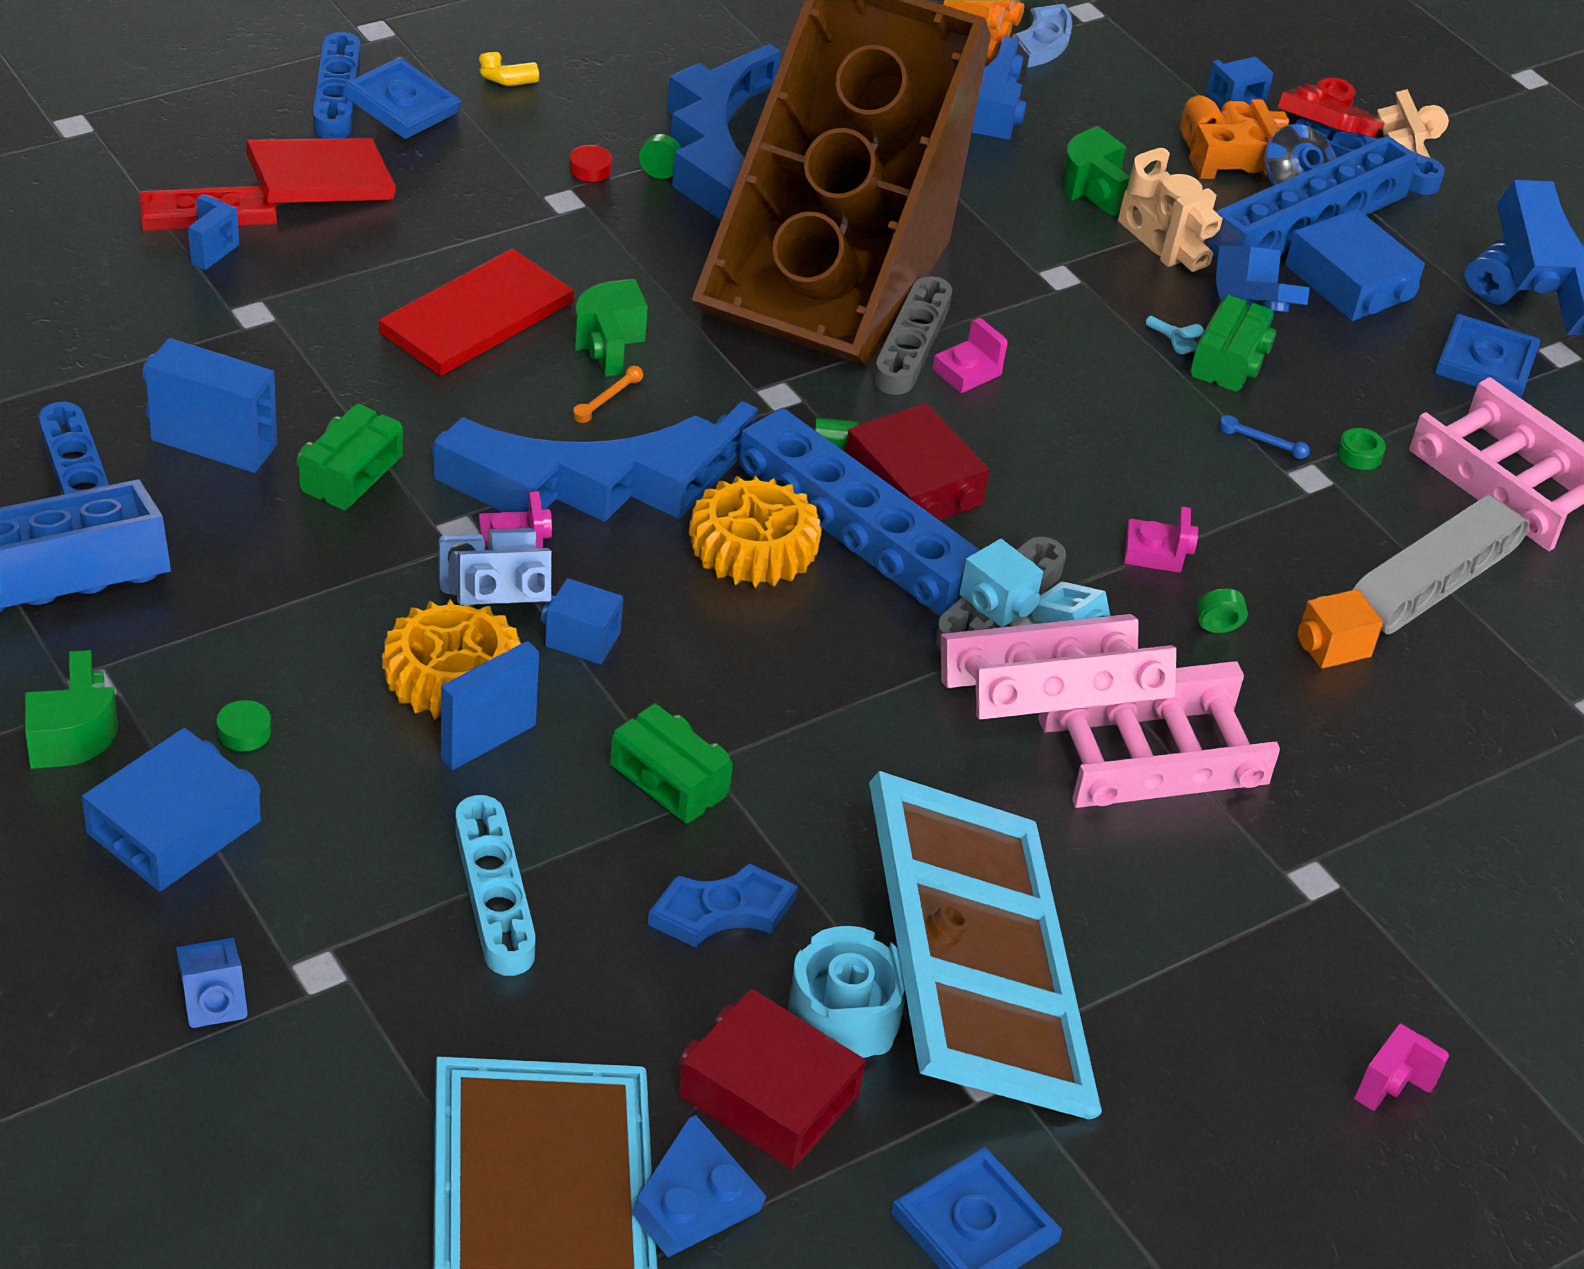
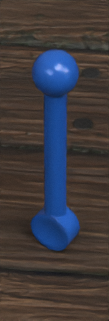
M1225 415L1220 419L1219 429L1224 433L1232 434L1238 432L1290 451L1296 459H1305L1310 453V448L1305 442L1294 444L1239 424L1238 420L1230 415Z

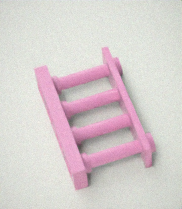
M1491 377L1478 383L1468 415L1450 425H1443L1427 412L1420 415L1409 448L1411 452L1478 501L1487 495H1492L1529 520L1530 525L1526 536L1548 552L1555 548L1567 514L1584 504L1583 441ZM1482 428L1499 441L1480 451L1464 440L1463 437ZM1515 452L1534 465L1517 476H1514L1498 464L1499 461ZM1550 477L1570 490L1552 502L1533 489V487Z
M1132 614L941 634V682L947 688L976 685V717L978 719L1176 697V647L1169 645L1138 649V619Z
M1238 662L1176 668V697L1039 713L1038 720L1044 733L1069 730L1083 765H1080L1072 798L1075 808L1096 805L1106 806L1112 803L1233 788H1252L1258 785L1269 784L1280 747L1277 741L1250 745L1234 712L1244 678ZM1213 714L1228 747L1202 750L1186 716ZM1165 719L1180 753L1153 756L1139 722ZM1117 725L1132 759L1105 762L1090 727Z

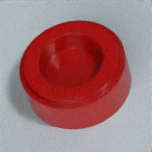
M1329 77L1317 83L1316 86L1327 90L1326 97L1352 106L1355 89L1349 82L1340 78Z
M584 145L577 147L570 154V172L574 177L584 182L602 181L608 178L612 172V155L608 150L600 146Z

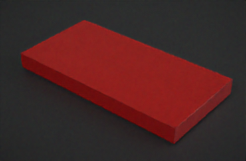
M511 249L379 319V333L436 374L442 376L572 304L574 301V290L516 250Z

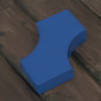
M747 864L742 870L731 877L716 881H696L678 876L675 877L649 911L648 925L695 948L710 935L731 928H751L772 934L796 900L798 886L752 864Z

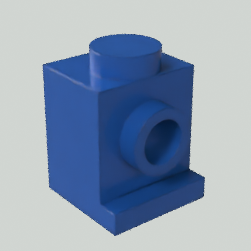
M1256 56L1225 64L1220 60L1212 61L1205 95L1214 101L1220 110L1228 101H1241L1250 105L1252 99H1263L1266 104L1273 72Z

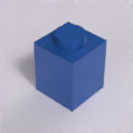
M567 578L557 595H551V601H546L542 610L541 623L546 625L545 646L602 665L621 633L623 596Z

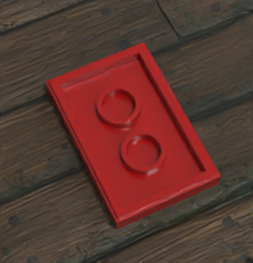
M372 138L247 140L246 155L268 203L394 199L396 186Z

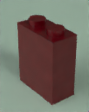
M927 403L848 429L845 453L938 520L964 511H970L975 507L983 505L989 468Z
M751 989L736 1005L730 1003L720 1012L713 1029L702 1041L695 1039L684 1050L678 1064V1068L682 1070L679 1097L793 1170L859 1096L866 1059L754 989Z

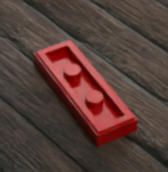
M260 186L139 192L143 231L187 229L198 220L196 199L202 194L237 208L238 226L277 224L275 203H268Z

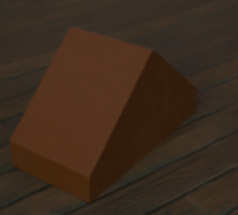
M804 0L691 299L703 313L867 368L890 333L913 284L917 279L926 277L950 241L991 38L985 17L929 0Z

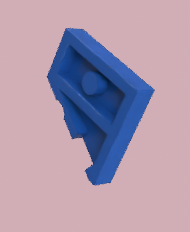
M695 1115L688 1119L637 1197L632 1215L666 1256L670 1257L760 1212L766 1195Z

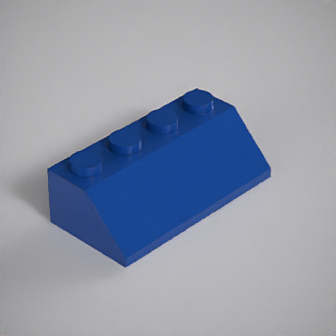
M139 479L0 508V612L5 607L23 603L31 605L46 604L53 601L56 596L73 592L83 594L96 593L105 589L107 585L124 581L134 583L147 582L154 579L157 574L171 571L163 516Z

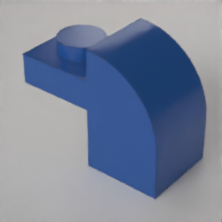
M1219 245L1216 283L1221 301L1227 295L1246 300L1249 306L1255 303L1270 308L1273 314L1274 311L1289 312V304L1308 305L1310 287L1278 283L1281 251L1251 246Z

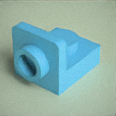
M1060 582L1042 594L1038 605L1031 612L1033 621L1042 623L1111 616L1105 591L1067 582Z

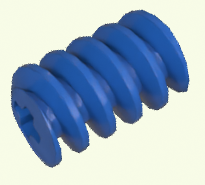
M1504 235L1465 268L1463 276L1466 285L1472 292L1488 303L1496 305L1506 303L1520 291L1516 289Z

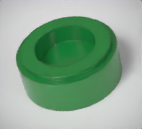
M656 134L649 137L644 142L639 154V162L642 169L654 178L666 179L672 177L675 151L681 149V146L673 137L665 134Z
M1353 428L1342 434L1337 454L1343 463L1352 468L1371 470L1381 464L1386 445L1377 433L1364 428Z
M1233 589L1211 591L1202 596L1196 605L1200 626L1213 633H1225L1235 630L1246 621L1248 616L1244 596L1239 591Z
M250 700L235 701L224 706L217 715V734L220 742L225 747L235 751H251L263 746L271 736V716L267 708L258 702Z

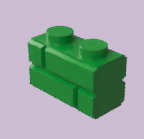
M1231 295L1224 297L1197 344L1191 368L1192 376L1209 383L1217 381L1218 386L1235 392L1239 389L1241 390L1247 377L1255 379L1262 365L1264 354H1269L1277 333L1276 329L1270 328L1274 315L1272 309L1255 303L1249 306L1246 300Z
M359 403L352 407L343 417H334L328 424L326 432L315 443L307 442L298 454L297 467L299 468V483L302 491L320 500L325 498L327 503L346 511L403 456V427L401 423L384 414L377 416L376 411Z
M654 703L639 713L636 720L632 718L617 728L612 735L610 765L687 825L702 815L707 807L711 808L727 797L730 791L733 762L720 745L715 743L708 744L692 731L690 724L682 716H672Z

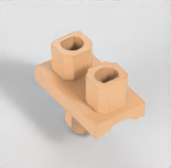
M1408 89L1396 92V105L1377 110L1378 118L1385 122L1383 129H1380L1382 135L1390 136L1410 151L1430 158L1424 141L1425 139L1438 138L1446 130L1449 119L1445 110L1440 106L1432 105L1424 106L1417 111Z

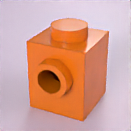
M1359 589L1330 596H1321L1307 601L1297 637L1302 647L1311 654L1319 667L1323 669L1372 657L1383 621Z

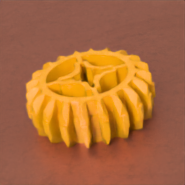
M755 475L752 481H744L739 476H736L732 484L719 481L716 489H705L703 497L700 500H696V505L692 511V520H690L689 535L691 536L694 556L701 558L703 568L715 569L717 579L730 576L733 577L735 585L743 580L751 582L754 588H756L759 582H767L775 587L780 578L792 582L795 574L806 573L807 567L810 565V562L814 561L815 555L818 553L821 526L820 519H818L816 513V506L808 503L807 494H795L793 484L781 487L777 485L775 478L769 482L759 481Z
M451 599L448 600L446 605L437 606L429 600L424 611L411 607L407 618H396L393 630L387 631V638L384 642L385 652L382 653V668L385 670L389 690L396 692L399 704L411 703L415 714L424 710H430L435 720L441 715V686L521 643L519 642L516 628L509 627L507 624L506 615L494 616L490 606H485L478 610L474 608L473 604L464 606L454 605Z

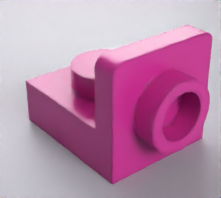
M982 318L975 319L971 322L968 340L934 355L932 369L960 393H963L1002 375L1007 339Z
M539 491L529 492L528 512L479 514V533L484 536L485 550H488V530L533 528L536 532V546L543 548V539L552 537V519L550 509H542Z
M1181 506L1176 526L1129 518L1125 539L1124 564L1181 573L1185 555H1194L1198 539V527L1191 526V508Z
M1400 1023L1368 1065L1354 1099L1374 1111L1387 1093L1396 1098L1407 1081L1426 1092H1431L1437 1084L1449 1054L1428 1038L1417 1034Z

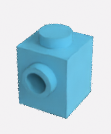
M999 539L966 558L959 595L1002 628L1018 617L1028 616L1036 608L1040 600L1039 589L1043 570L1004 540Z

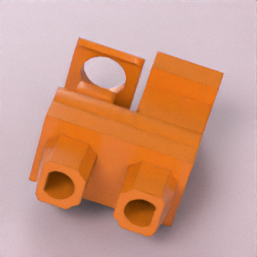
M1198 95L1187 101L1179 129L1191 150L1189 159L1199 179H1215L1217 169H1243L1247 173L1253 174L1262 171L1264 175H1267L1265 168L1267 144L1278 130L1289 125V119L1284 111H1269L1263 99H1252L1250 105L1241 101H1228L1222 106L1220 111L1214 101L1205 96Z

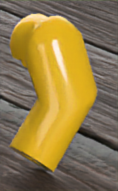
M498 52L482 53L479 56L481 64L479 72L485 79L504 86H517L537 83L539 81V70L535 62L505 66L501 65V55Z

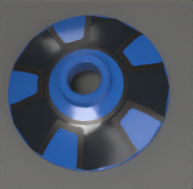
M1300 124L1288 125L1278 130L1270 138L1265 150V168L1273 186L1336 159L1332 146L1321 133L1309 126Z

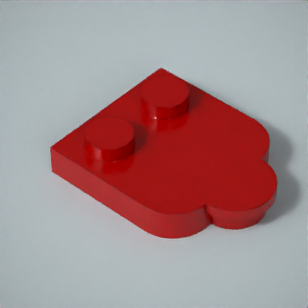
M1305 83L1304 87L1297 86L1295 89L1283 92L1278 105L1280 109L1330 127L1375 137L1378 128L1383 129L1385 124L1383 120L1371 116L1364 110L1326 97L1327 90Z

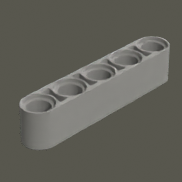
M1487 495L1366 574L1355 585L1353 590L1359 589L1382 619L1381 631L1385 634H1391L1515 550L1529 529V520L1492 495Z

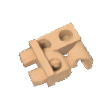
M1157 148L1139 154L1133 162L1118 221L1150 250L1161 256L1160 261L1167 267L1182 262L1193 272L1209 266L1213 252L1204 244V240L1215 236L1220 230L1223 220L1213 210L1217 195L1209 188L1203 190L1201 183L1192 176L1185 174L1170 175L1168 172H1165L1169 159L1168 150ZM1156 160L1153 170L1146 174L1144 168L1150 162Z

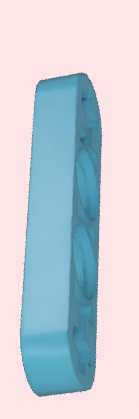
M486 795L467 797L456 808L455 835L484 960L487 966L495 973L504 976H515L527 971L534 962L535 931L505 811L501 803L495 798ZM475 819H482L483 823L487 825V835L479 837V830ZM484 856H495L500 858L504 864L497 869L486 870L476 865L475 861ZM495 897H504L512 901L514 906L507 911L496 912L486 907L485 903ZM511 930V941L516 951H507V947L502 944V932Z

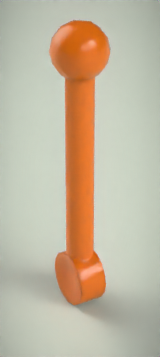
M630 366L623 378L590 403L576 405L573 410L574 420L579 423L589 422L592 419V412L630 383L640 382L643 378L642 369L639 366Z

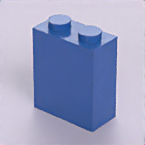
M1357 208L1295 230L1285 266L1351 321L1375 314L1380 310L1414 298L1419 290V281L1425 265L1422 260Z
M168 338L155 354H151L147 358L143 368V380L147 383L148 402L146 416L150 419L151 440L256 473L277 446L274 370Z
M184 727L82 795L86 833L161 892L261 821L260 786L249 771L238 769L221 756L218 749L211 742L200 740Z

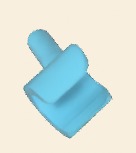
M1149 316L1146 320L1147 326L1167 335L1172 341L1174 350L1181 355L1196 351L1197 343L1194 338L1202 336L1204 333V329L1199 324L1178 328L1153 316Z

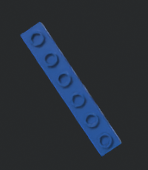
M1386 136L1216 211L1223 218L1220 230L1215 236L1209 238L1207 247L1213 252L1212 258L1218 262L1219 245L1251 246L1279 250L1282 254L1289 251L1295 230L1356 208L1364 215H1367L1407 196L1418 155L1390 136Z
M783 407L742 430L739 467L745 470L748 475L752 477L756 475L759 481L769 482L775 478L777 485L783 487L793 484L795 494H807L808 503L816 506V513L818 519H820L821 528L939 616H942L943 613L962 598L959 594L966 558L980 551L977 547Z

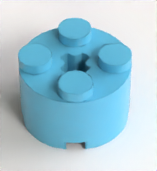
M855 926L828 928L814 935L811 938V943L802 952L800 949L795 958L788 1011L863 1058L885 1054L892 1047L893 1040L900 1028L906 997L898 948L891 942L888 948L883 943L874 939L875 932Z

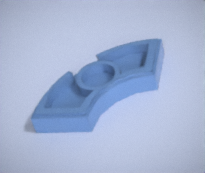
M1065 4L1030 9L1028 19L1030 27L1025 31L1012 35V38L1019 39L1017 55L1024 56L1023 63L1026 67L1038 66L1058 57L1066 49L1072 30V17Z

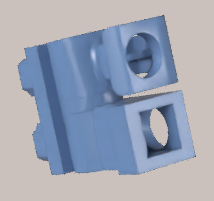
M533 528L488 530V550H485L484 536L482 534L441 536L438 539V577L440 589L446 594L457 595V602L460 605L551 601V550L536 546V532ZM457 543H468L474 548V551H451L448 562V553Z

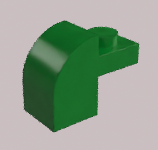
M1099 126L1073 137L1067 147L1061 178V188L1064 194L1071 201L1085 196L1113 217L1119 214L1124 193L1127 190L1130 176L1121 170L1126 146Z
M635 279L612 281L592 286L580 295L576 303L575 351L589 349L591 358L593 360L598 359L605 377L623 374L625 344L645 342L648 306Z
M91 650L69 652L70 690L25 693V732L30 769L63 767L86 762L101 754L114 740L118 729L114 687H105L104 671L93 672Z

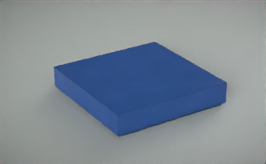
M397 58L346 82L343 90L344 97L404 139L458 113L461 100L401 58Z
M1457 314L1435 374L1475 387L1481 381L1491 377L1521 398L1541 340Z
M528 641L441 686V761L451 771L536 725L539 651Z
M986 1147L981 1148L895 1200L891 1211L895 1219L940 1269H1017L1058 1243L1062 1233V1229Z

